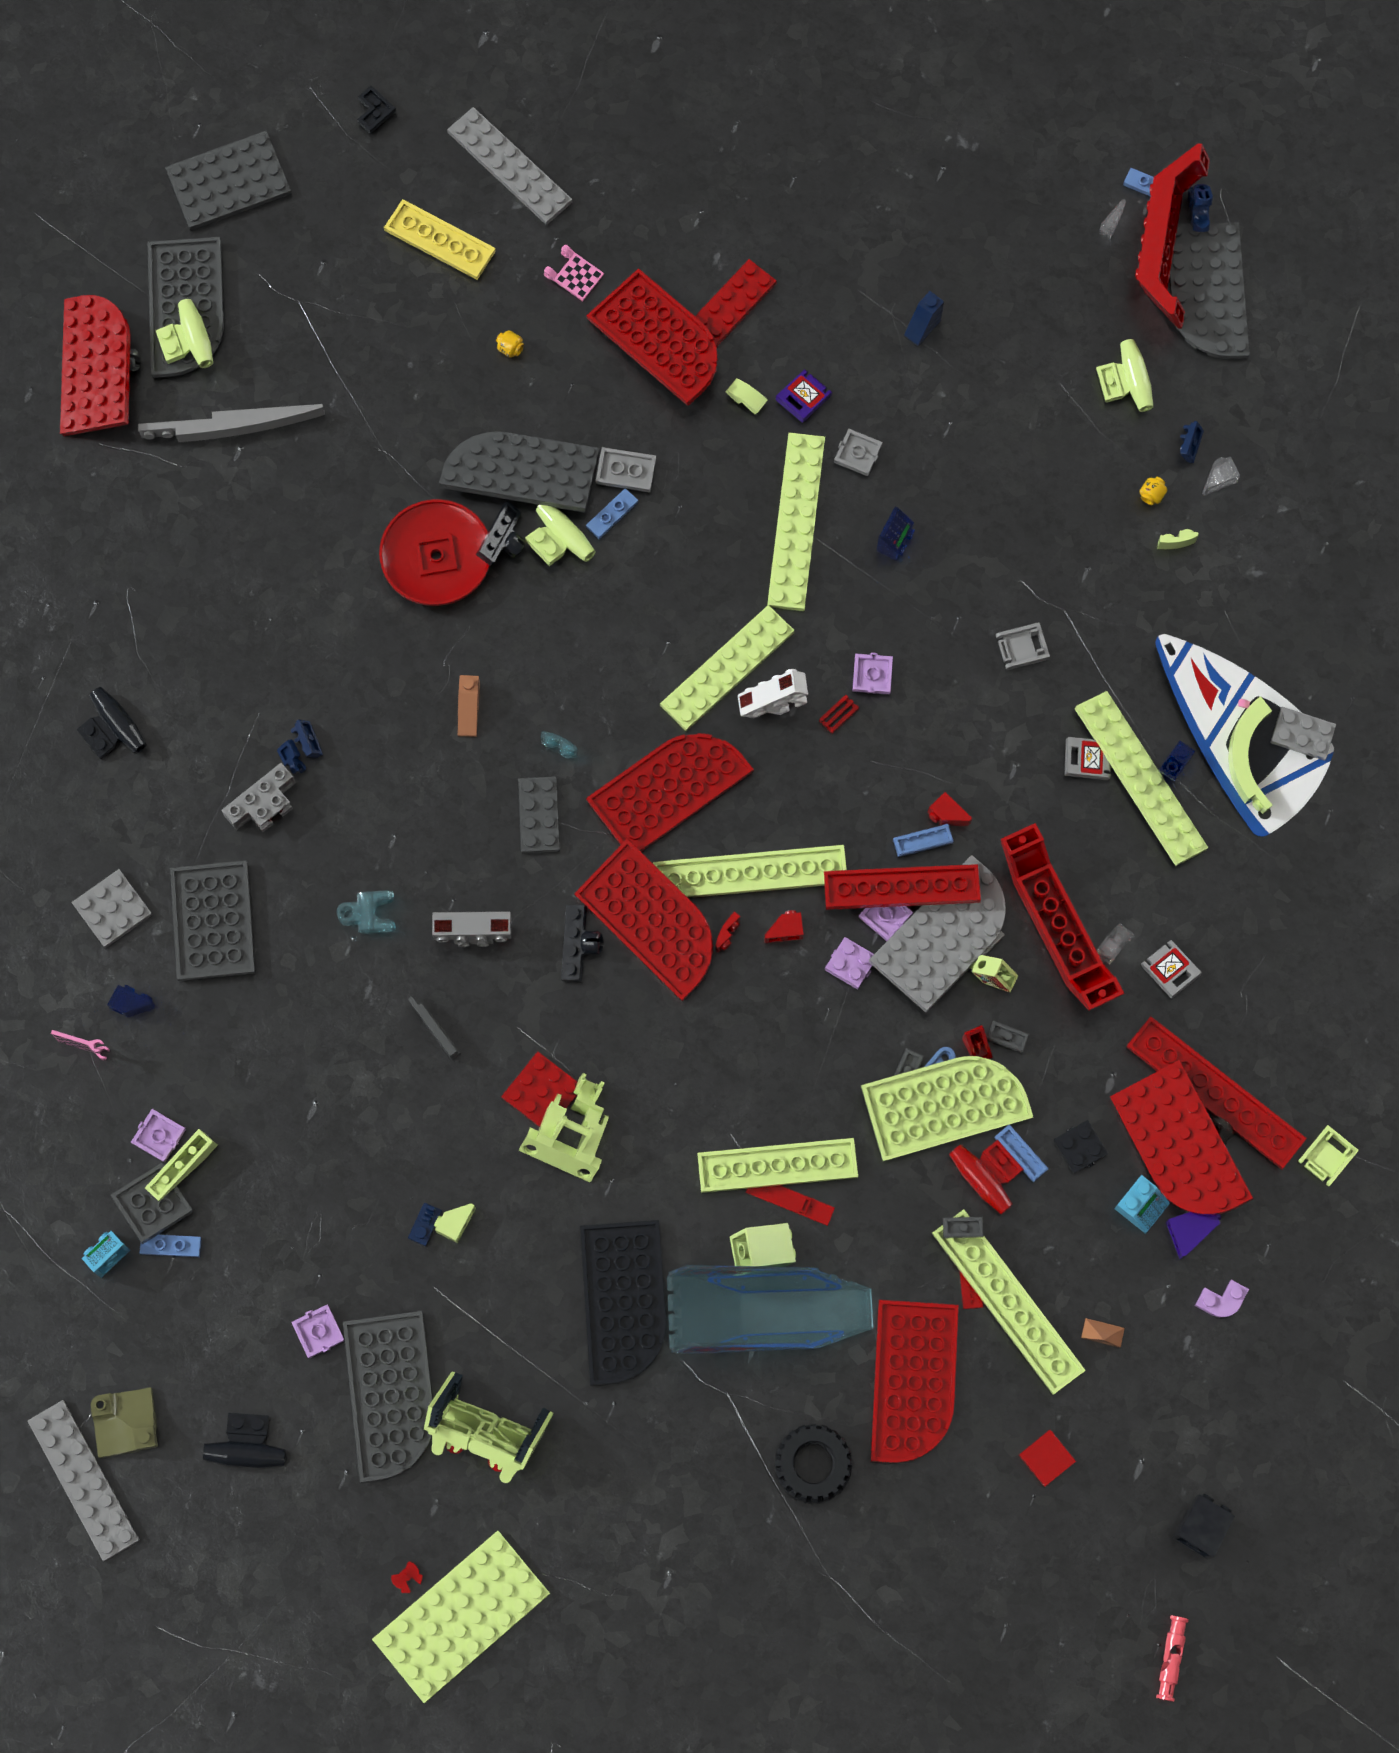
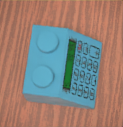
M1141 1175L1115 1207V1210L1146 1234L1170 1202L1153 1183Z
M112 1231L101 1235L98 1239L99 1242L94 1247H89L84 1252L85 1256L82 1258L88 1267L101 1278L130 1251Z

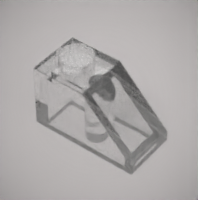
M1231 456L1227 458L1221 457L1214 461L1202 492L1204 496L1238 482L1240 474Z
M1119 923L1096 950L1100 959L1110 965L1135 934Z

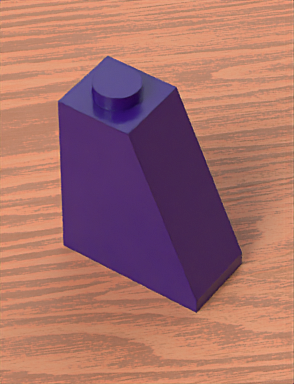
M1189 1212L1166 1221L1179 1259H1183L1220 1224V1214L1205 1215Z

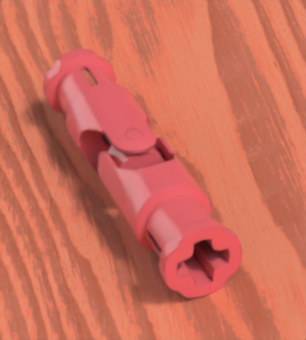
M1171 1615L1170 1632L1167 1633L1163 1656L1164 1662L1159 1678L1161 1684L1156 1698L1174 1702L1173 1694L1175 1685L1178 1684L1179 1665L1182 1660L1186 1638L1184 1636L1185 1626L1189 1619ZM1173 1646L1176 1647L1177 1654L1170 1653Z

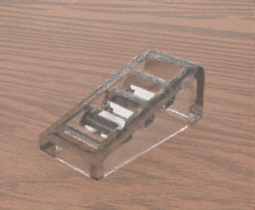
M1125 199L1121 200L1101 223L1099 233L1109 240L1112 238L1125 209Z

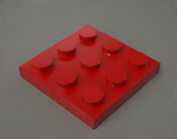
M537 1052L501 1098L540 1127L551 1101L554 1102L557 1094L562 1095L559 1106L567 1109L577 1097V1094L574 1093L577 1081L541 1053Z

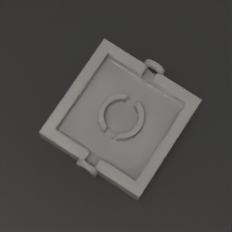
M848 429L844 440L839 443V450L834 463L868 476L873 464L876 463L883 442Z

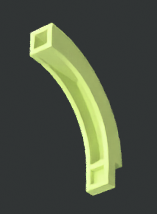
M1260 696L1244 712L1233 730L1229 745L1228 761L1233 784L1243 802L1246 803L1251 799L1253 807L1264 814L1272 807V804L1256 784L1248 759L1249 744L1255 728L1272 712Z

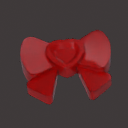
M409 1561L405 1569L399 1574L391 1576V1580L397 1588L401 1589L402 1593H410L411 1591L406 1581L412 1578L421 1584L423 1576L419 1574L418 1567Z

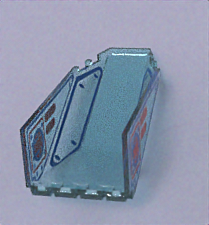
M685 1265L670 1271L667 1277L668 1291H674V1294L668 1295V1311H675V1314L668 1315L669 1331H675V1334L669 1335L672 1353L693 1354L818 1349L873 1329L871 1288L852 1281L837 1278V1275H829L819 1271L818 1268Z

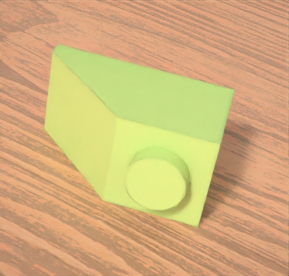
M468 1204L446 1211L443 1216L439 1215L434 1224L436 1233L458 1243L476 1209L475 1205Z

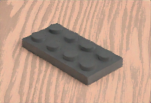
M518 778L521 853L560 852L557 778Z

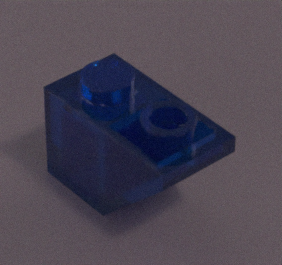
M1179 741L1158 771L1175 781L1192 759L1195 750Z
M118 985L107 1004L111 1010L127 1018L152 1010L156 1005L151 1001L152 998L144 993L139 995L135 993V989L128 985L124 987Z

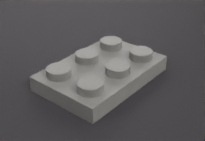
M602 447L595 482L599 485L650 492L657 458L655 455Z
M1281 707L1270 743L1325 761L1336 724Z

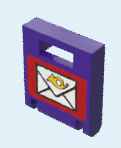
M803 370L776 395V401L802 423L832 395L830 390L824 393L827 387L814 376L809 374L806 377L808 374L806 370ZM790 397L802 406L800 410L789 402Z

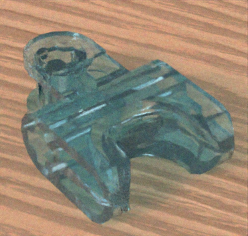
M391 891L361 892L357 894V902H345L337 908L336 913L340 923L345 926L358 925L359 933L393 932L396 928L395 923L391 919H380L375 915V911L380 905L389 904L393 901L394 893ZM346 911H349L350 913L348 914V917L344 916L346 914Z

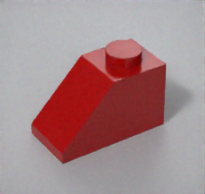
M946 792L928 809L929 818L934 823L938 822L941 826L949 824V826H969L972 821V817Z
M791 910L781 914L765 934V943L803 939L801 912L797 913L795 910Z

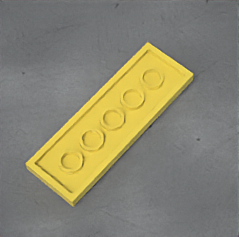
M403 199L384 226V231L476 280H478L496 252V248Z

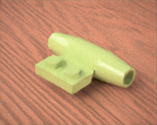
M191 299L181 300L178 303L181 325L170 324L156 330L166 362L170 364L185 358L187 353L191 351L199 367L208 368L213 364L211 343L202 317Z
M1128 339L1120 344L1122 364L1113 362L1096 367L1106 403L1124 398L1130 392L1140 412L1149 411L1153 408V398L1146 365L1135 340Z
M538 505L536 512L546 527L537 528L525 537V541L549 566L563 557L566 549L585 562L595 555L596 551L585 535L563 512L556 507Z

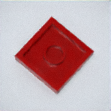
M1051 1430L1047 1431L1019 1454V1457L1044 1487L1076 1462Z

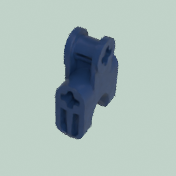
M1197 184L1194 186V189L1193 187L1188 189V205L1191 210L1190 221L1195 232H1207L1210 227L1209 207L1212 205L1213 196L1210 186L1206 184Z

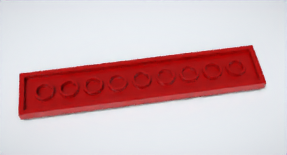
M1149 1017L1126 1046L1156 1071L1180 1060L1206 1110L1280 1169L1285 1167L1307 1139L1153 1017Z

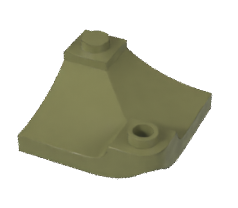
M151 1387L121 1393H108L93 1398L91 1401V1413L95 1427L98 1458L140 1452V1450L158 1447L156 1415ZM103 1401L104 1406L103 1408L99 1409L97 1405L99 1402Z

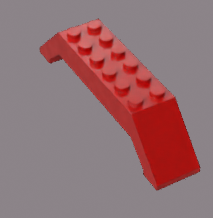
M1196 144L1154 176L1153 184H1150V201L1147 202L1148 215L1144 219L1145 233L1141 237L1142 251L1138 254V261L1140 263L1135 273V277L1145 294L1178 329L1183 328L1185 310L1178 298L1172 297L1167 289L1183 193L1199 179L1208 175L1210 159L1203 144Z
M1036 823L1002 838L1001 843L1014 886L1069 990L1089 1011L1124 995V991L1116 976L1112 975L1100 959L1051 865L1044 838Z

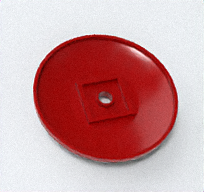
M433 499L412 504L399 512L390 521L383 533L379 556L384 576L397 593L412 602L428 606H441L457 602L476 590L489 570L490 565L476 555L488 533L487 529L475 513L456 502ZM434 552L442 554L437 560L431 558V555Z

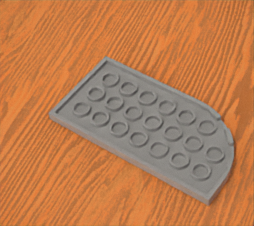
M972 855L962 865L978 864L981 902L922 905L869 959V963L925 1012L991 946L1003 926L1005 898L1001 886L995 876Z

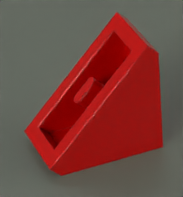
M982 1025L964 1033L962 1040L970 1056L986 1059L993 1058Z

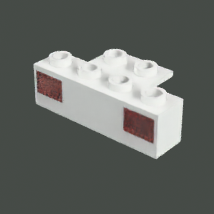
M789 669L782 675L773 676L769 681L758 683L756 687L745 689V692L738 694L740 715L749 718H756L765 713L781 715L790 711L788 702L795 703V707L806 704L808 690L805 673L798 672L796 669Z

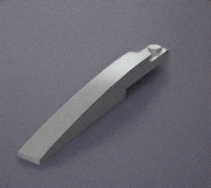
M323 404L212 412V419L138 424V431L141 438L154 439L155 437L172 438L176 436L178 442L199 441L278 428L323 416L325 411Z

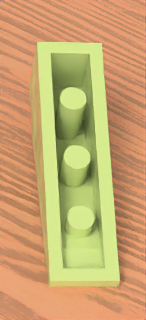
M198 1129L145 1189L158 1201H161L201 1164L218 1144L205 1132Z

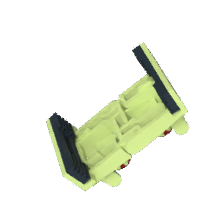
M451 1372L428 1406L424 1430L432 1435V1452L435 1455H441L446 1447L450 1453L458 1454L463 1449H468L473 1454L487 1458L489 1466L493 1470L501 1472L500 1480L503 1483L510 1482L517 1470L524 1469L554 1413L543 1408L532 1429L504 1417L499 1418L492 1412L458 1400L463 1375Z

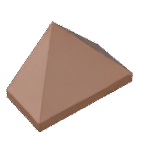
M1086 1318L1081 1338L1120 1348L1125 1328Z

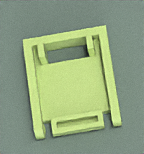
M1327 1125L1298 1162L1301 1164L1306 1159L1308 1162L1304 1167L1322 1182L1328 1177L1329 1180L1326 1185L1330 1186L1359 1150ZM1331 1136L1347 1148L1343 1154L1328 1142Z

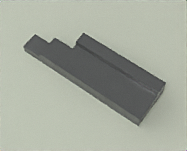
M412 996L409 997L408 1001L450 1059L454 1060L461 1055L434 1016L427 1012L422 1003L418 1005Z

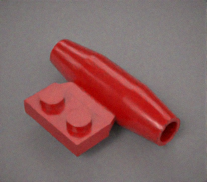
M998 1140L982 1152L980 1159L961 1144L949 1154L965 1180L997 1212L1003 1214L1013 1205L1001 1184L1009 1183L1023 1171V1168Z

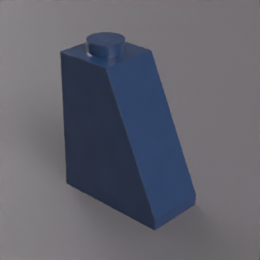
M929 291L918 303L904 336L919 346L941 321L944 301Z

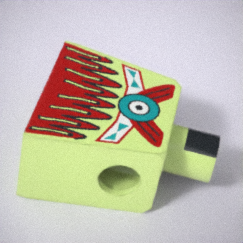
M980 955L977 961L969 968V971L982 983L1007 992H1011L1018 978L1013 969L1003 959Z

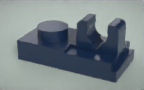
M1194 421L1190 425H1184L1183 429L1188 433L1180 435L1184 441L1180 448V454L1188 463H1194L1204 432L1198 421Z
M297 720L295 727L291 729V733L299 734L294 741L302 744V750L307 757L318 758L323 755L310 721Z
M424 1203L408 1239L427 1247L435 1229L434 1224L438 1216L441 1215L442 1210Z

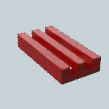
M845 695L819 719V722L833 734L859 710V706L855 705ZM845 702L847 703L829 721L825 722ZM851 706L852 709L831 727L830 725Z

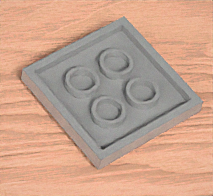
M119 869L71 902L105 949L152 916L150 910Z

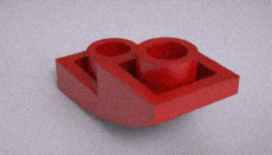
M736 912L728 918L718 935L715 945L717 952L721 949L723 951L726 950L732 943V935L729 931L734 932L740 926V916Z

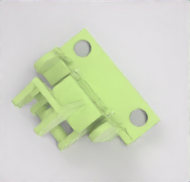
M583 1073L579 1077L574 1090L577 1098L571 1106V1110L584 1115L582 1124L580 1125L567 1119V1116H565L567 1109L559 1106L562 1095L557 1094L554 1102L551 1101L545 1112L539 1131L530 1127L519 1151L591 1182L602 1159L595 1157L609 1116L604 1115L600 1124H598L604 1108L595 1105V1102L605 1082L601 1081L599 1084L590 1082L585 1078L587 1074ZM563 1126L582 1134L577 1149L556 1140ZM526 1145H533L536 1147V1150H530ZM580 1169H587L590 1174H584Z

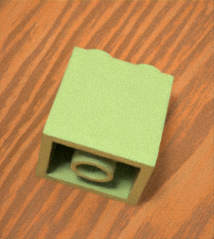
M788 1223L749 1227L730 1236L735 1266L751 1267L749 1269L736 1270L737 1275L758 1272L751 1270L764 1271L774 1269L773 1267H784L796 1262V1251L792 1245V1232L789 1229Z

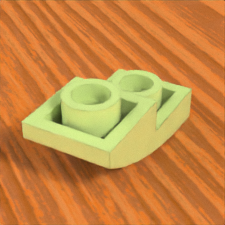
M737 378L725 391L738 404L742 402L754 414H757L767 402V399L761 393Z
M1185 529L1183 531L1180 530L1177 537L1171 534L1160 535L1157 549H1178L1194 544L1197 540L1198 532Z

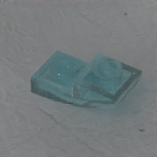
M542 731L541 744L549 748L558 746V753L565 758L578 756V750L574 744L561 736Z

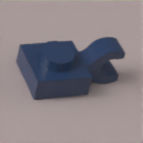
M293 739L287 740L277 749L284 766L289 765L292 774H296L298 771L303 773L306 770L305 764L298 760L301 755Z

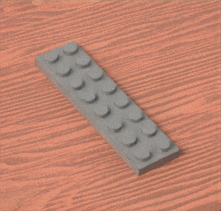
M474 107L447 129L448 134L544 224L548 225L573 203L572 198Z
M62 1400L29 1419L28 1423L103 1562L139 1542L138 1535L65 1401Z

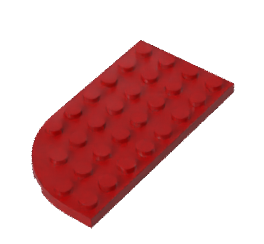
M639 268L586 315L593 325L687 406L699 397L711 383L718 362L717 348L711 332L698 318Z
M83 295L64 299L60 434L69 436L128 425L130 329L127 319L124 318L121 310L115 304L100 296Z
M702 733L686 736L680 735L668 740L588 796L586 801L620 845L626 839H629L642 852L753 773L754 769L743 755L725 740L723 741L712 737V735Z
M626 839L574 894L670 990L684 1001L703 980L711 963L713 940L709 924L700 909L629 839Z
M1180 1060L1110 1096L1156 1186L1170 1202L1191 1213L1217 1215L1234 1210L1254 1199Z
M890 1300L878 1301L870 1462L902 1463L920 1458L935 1448L949 1429L955 1400L959 1305Z

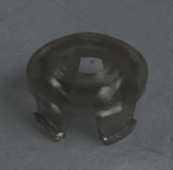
M1217 1115L1210 1116L1216 1129H1219L1218 1133L1226 1145L1231 1136L1235 1135V1132L1232 1130L1233 1126Z

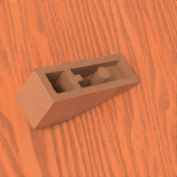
M460 675L458 736L477 737L480 695L479 676Z

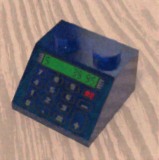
M896 506L878 537L877 552L897 561L899 555L903 556L907 548L905 544L907 540L911 541L915 530H913L914 522Z

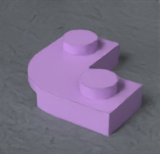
M1230 1280L1221 1297L1204 1287L1195 1306L1218 1318L1228 1317L1238 1311L1249 1289Z

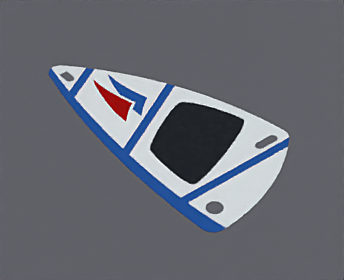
M1167 634L1158 636L1155 644L1165 673L1184 718L1210 768L1251 831L1257 836H1266L1295 816L1313 796L1330 765L1334 753L1332 743L1330 744L1325 761L1317 758L1309 760L1305 754L1270 743L1280 708L1285 707L1298 712L1301 711L1266 683L1223 657ZM1170 642L1176 651L1173 656L1169 655L1164 646ZM1261 696L1272 710L1269 716L1255 728L1248 751L1252 776L1260 790L1272 804L1270 808L1271 816L1268 819L1259 817L1258 811L1253 807L1251 799L1246 803L1243 802L1233 784L1229 770L1228 754L1230 739L1237 722L1248 709L1238 706L1239 699L1248 700L1251 705Z

